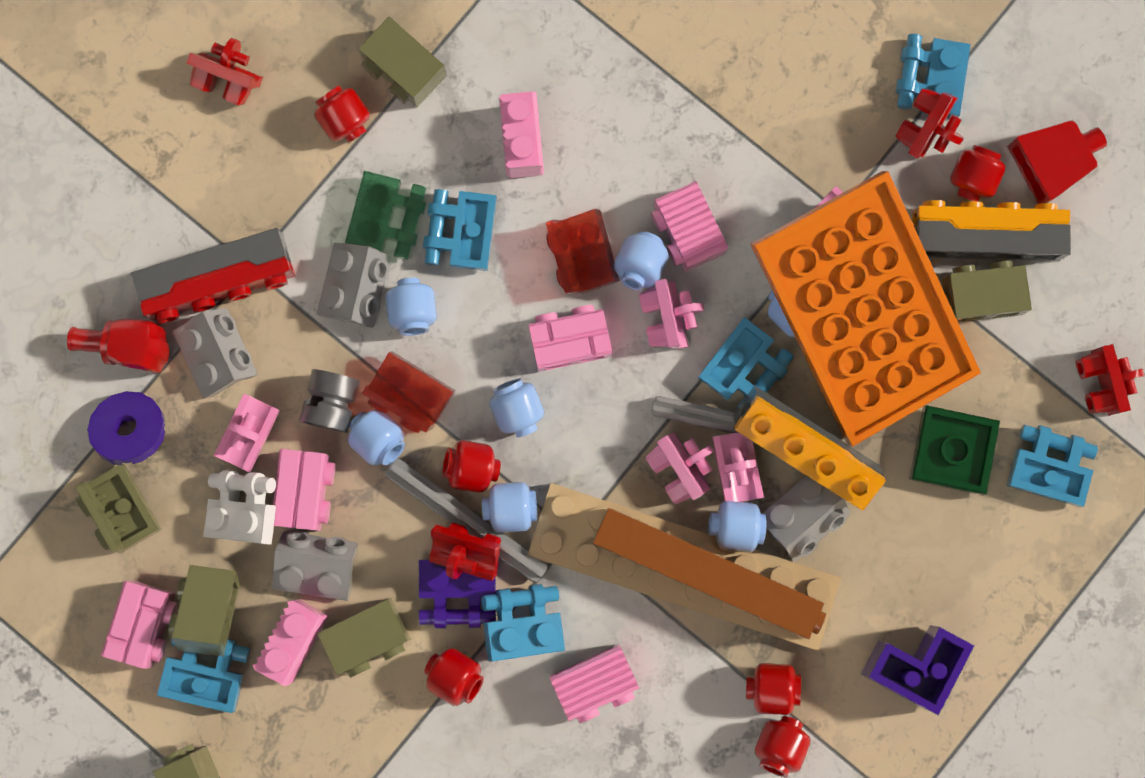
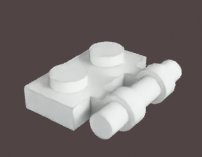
M231 470L210 474L208 484L211 488L219 489L220 500L208 499L203 537L272 544L276 506L265 505L266 493H273L275 491L276 481L273 478L265 477L262 473L250 472L246 476L239 475L238 472ZM240 491L246 493L245 503L239 502Z

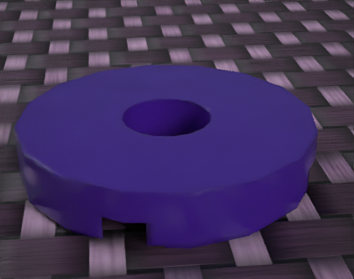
M125 391L111 395L102 401L90 416L87 428L89 442L102 459L113 465L143 462L153 455L164 441V427L166 423L164 422V414L152 398L141 392ZM129 421L136 422V428L131 434L126 436L118 435V430L122 424Z

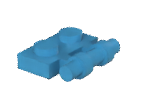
M908 34L906 47L902 48L900 61L904 62L902 77L897 80L896 93L899 94L897 107L900 109H912L913 97L917 98L922 88L940 94L944 92L956 96L958 99L947 118H950L952 114L959 117L971 44L934 38L931 42L930 52L921 49L922 35ZM918 66L927 67L925 84L916 81Z
M434 189L433 201L428 204L427 216L430 217L428 236H424L423 249L426 250L424 263L438 266L441 252L446 251L451 252L450 267L488 271L497 195L459 191L458 204L450 205L447 204L449 192L442 189ZM445 219H455L453 238L443 237Z
M744 317L699 375L698 379L727 401L736 389L745 396V399L754 385L767 393L777 379L782 380L788 372L786 367L794 356L784 348L780 350L775 358L766 353L774 339ZM756 363H758L765 371L753 385L745 378Z
M1023 424L1019 438L1032 442V451L1016 450L1007 486L1073 506L1084 507L1094 470L1081 467L1079 464L1081 457L1094 460L1097 455L1098 446L1085 442V439L1072 434L1070 437L1052 433V429L1039 425L1035 428ZM1048 447L1064 451L1065 460L1060 461L1047 457Z
M542 584L530 585L528 590L511 592L509 588L496 590L495 594L482 596L483 610H496L498 621L483 623L488 662L565 651L561 613L546 614L545 611L547 602L559 600L557 586L544 587ZM529 605L530 616L513 619V607Z
M228 639L224 657L218 656L216 667L196 663L199 653L184 651L182 659L167 657L157 696L234 713L244 674L230 671L231 663L233 660L247 663L251 648L237 645L236 640Z

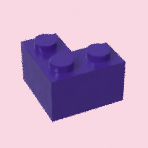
M930 625L914 656L903 652L887 642L878 640L861 675L939 716L974 645L941 627Z

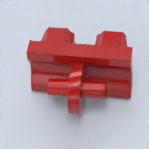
M230 38L225 46L214 42L211 53L221 56L220 59L204 52H200L198 55L190 53L186 63L193 66L190 86L205 92H213L217 76L228 80L222 98L236 105L245 104L252 88L260 87L263 76L235 65V63L246 67L250 60V56L240 52L241 42L235 38Z
M922 88L913 106L929 115L923 127L905 119L895 135L901 143L910 148L908 154L917 159L925 157L937 134L940 137L933 148L943 153L950 141L958 145L962 143L964 137L955 132L962 121L961 118L952 114L946 126H943L958 99L956 96L944 92L940 94Z
M1114 344L1091 351V354L1075 361L1081 380L1097 376L1101 390L1085 394V402L1090 414L1107 412L1108 416L1131 410L1128 395L1138 393L1134 379L1145 376L1143 369L1132 371L1128 357L1117 359Z
M453 522L448 527L436 524L432 528V549L429 562L445 566L447 577L457 579L464 572L489 581L494 580L497 576L498 557L501 547L499 536L489 533L481 538L469 535V531L465 526Z

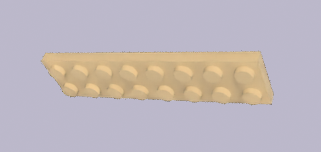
M553 483L550 484L527 556L819 651L841 577L758 550L747 553L719 549L715 536H710L709 534ZM607 509H614L825 603L822 611L826 613V617L818 634L812 633L810 639L803 638L592 544Z

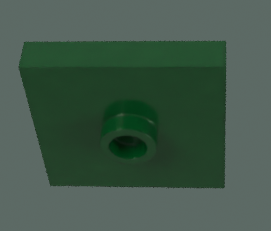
M928 405L923 406L909 480L982 496L986 495L1000 421Z

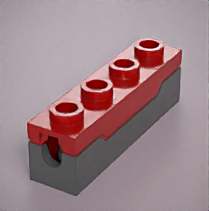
M278 228L131 272L138 299L141 302L143 316L152 321L157 320L158 324L177 320L180 317L179 313L193 309L194 312L210 310L216 306L215 302L229 298L230 301H238L248 298L252 295V290L264 286L266 290L281 288L288 284L287 279L296 277L284 235Z

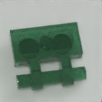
M364 171L345 243L369 246L383 253L386 240L394 241L397 243L394 257L408 260L411 247H415L418 238L415 231L419 215H423L426 202L423 200L427 188L418 184H412L409 197L400 195L399 191L402 183L400 179ZM395 208L405 210L401 229L390 227Z

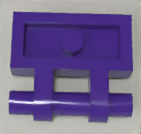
M419 560V598H434V610H419V625H434L435 629H446L447 625L469 624V628H481L483 623L496 621V610L484 611L481 609V597L496 593V577L493 581H489L462 572L457 579L447 577L445 566L429 562V560ZM469 597V609H447V598Z

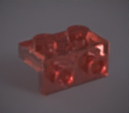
M592 209L562 221L553 219L546 222L548 230L546 234L547 244L554 253L558 267L556 269L557 281L566 294L582 295L620 281L614 269L615 261L600 209Z
M390 351L371 383L364 387L362 394L369 398L368 404L383 413L391 411L401 417L400 423L407 429L415 433H420L421 430L427 433L435 427L456 390L395 352Z

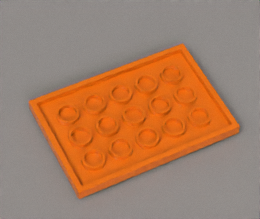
M889 171L879 172L750 244L848 445L855 446L981 374Z

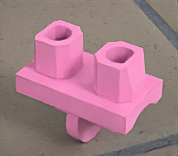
M667 279L657 280L655 287L639 293L643 312L648 314L661 310L663 320L662 324L647 327L646 332L649 345L651 347H668L678 350L687 348L689 343L686 330L697 328L695 314L704 312L703 303H692L690 291L680 292L678 296L675 281L668 282Z
M243 394L214 456L247 472H251L280 410Z
M673 432L657 441L659 446L646 456L647 462L656 474L671 465L678 475V479L665 486L666 492L674 504L692 498L694 501L711 490L703 478L704 475L713 470L705 458L714 452L710 445L700 450L693 438L682 444L676 433Z
M739 432L712 437L724 501L744 502L764 498L753 441Z

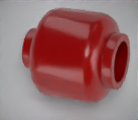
M339 85L315 102L318 108L314 112V117L331 141H339L345 137L347 142L350 143L367 131L363 124L369 120L370 112L354 89H342Z
M973 145L972 150H962L950 175V182L959 188L957 195L971 201H979L980 196L985 198L993 197L1006 170L1005 164L1000 161L1002 155L978 145Z
M460 440L455 443L453 448H447L443 460L442 476L443 478H448L449 485L454 489L482 493L487 490L491 481L497 482L501 462L495 459L493 448L490 445Z
M455 648L446 649L440 655L437 653L432 655L424 669V673L428 675L426 687L430 693L452 706H458L464 702L467 704L472 702L484 682L479 663Z
M760 663L755 668L754 676H747L746 699L754 700V709L760 714L789 715L793 712L794 706H800L801 675L795 674L794 668L789 664Z
M781 716L780 721L769 720L765 722L754 751L755 756L760 760L759 766L762 769L780 777H788L789 773H797L801 770L810 747L811 739L802 730L803 724L800 721L788 716Z

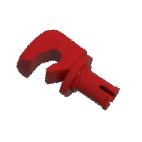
M139 319L109 320L102 331L71 327L67 335L68 350L100 353L102 361L106 365L119 364L124 367L159 374L164 365L167 364L170 356V345L167 341L166 331L152 321Z

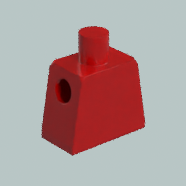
M1071 120L1023 134L1013 140L1007 148L1037 204L1051 202L1097 168L1098 162L1093 153L1107 147V140L1100 128L1095 127L1082 134L1077 123Z

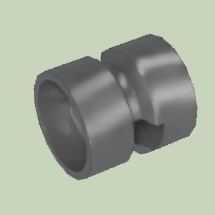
M312 369L307 387L311 398L304 400L299 421L347 433L352 417V411L348 408V405L356 401L360 381L341 374Z

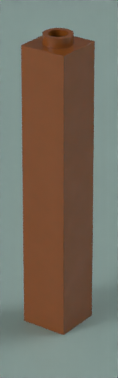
M611 508L607 509L592 543L806 639H810L812 633H819L826 617V613L822 611L825 603Z

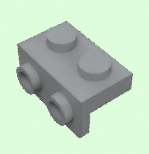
M334 242L316 315L329 319L355 322L362 326L373 328L380 310L383 288L389 272L390 256L369 246Z
M226 308L203 311L172 331L203 399L214 397L238 381L251 379L257 375L251 355L246 350L238 333L236 323Z
M806 475L762 514L766 515V531L785 549L792 561L796 562L801 557L811 554L816 549L818 542L830 531L838 530L845 523L850 510L843 498Z
M284 531L275 549L272 589L348 601L351 592L353 562L357 553L358 543L347 541L341 537L326 538L309 535L304 531Z

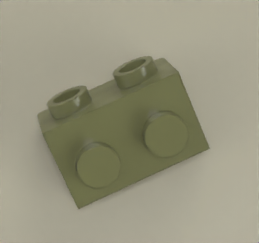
M125 464L117 465L88 483L81 482L75 486L79 493V496L76 497L77 504L87 517L92 516L98 527L95 530V535L105 550L110 549L112 553H123L162 530Z

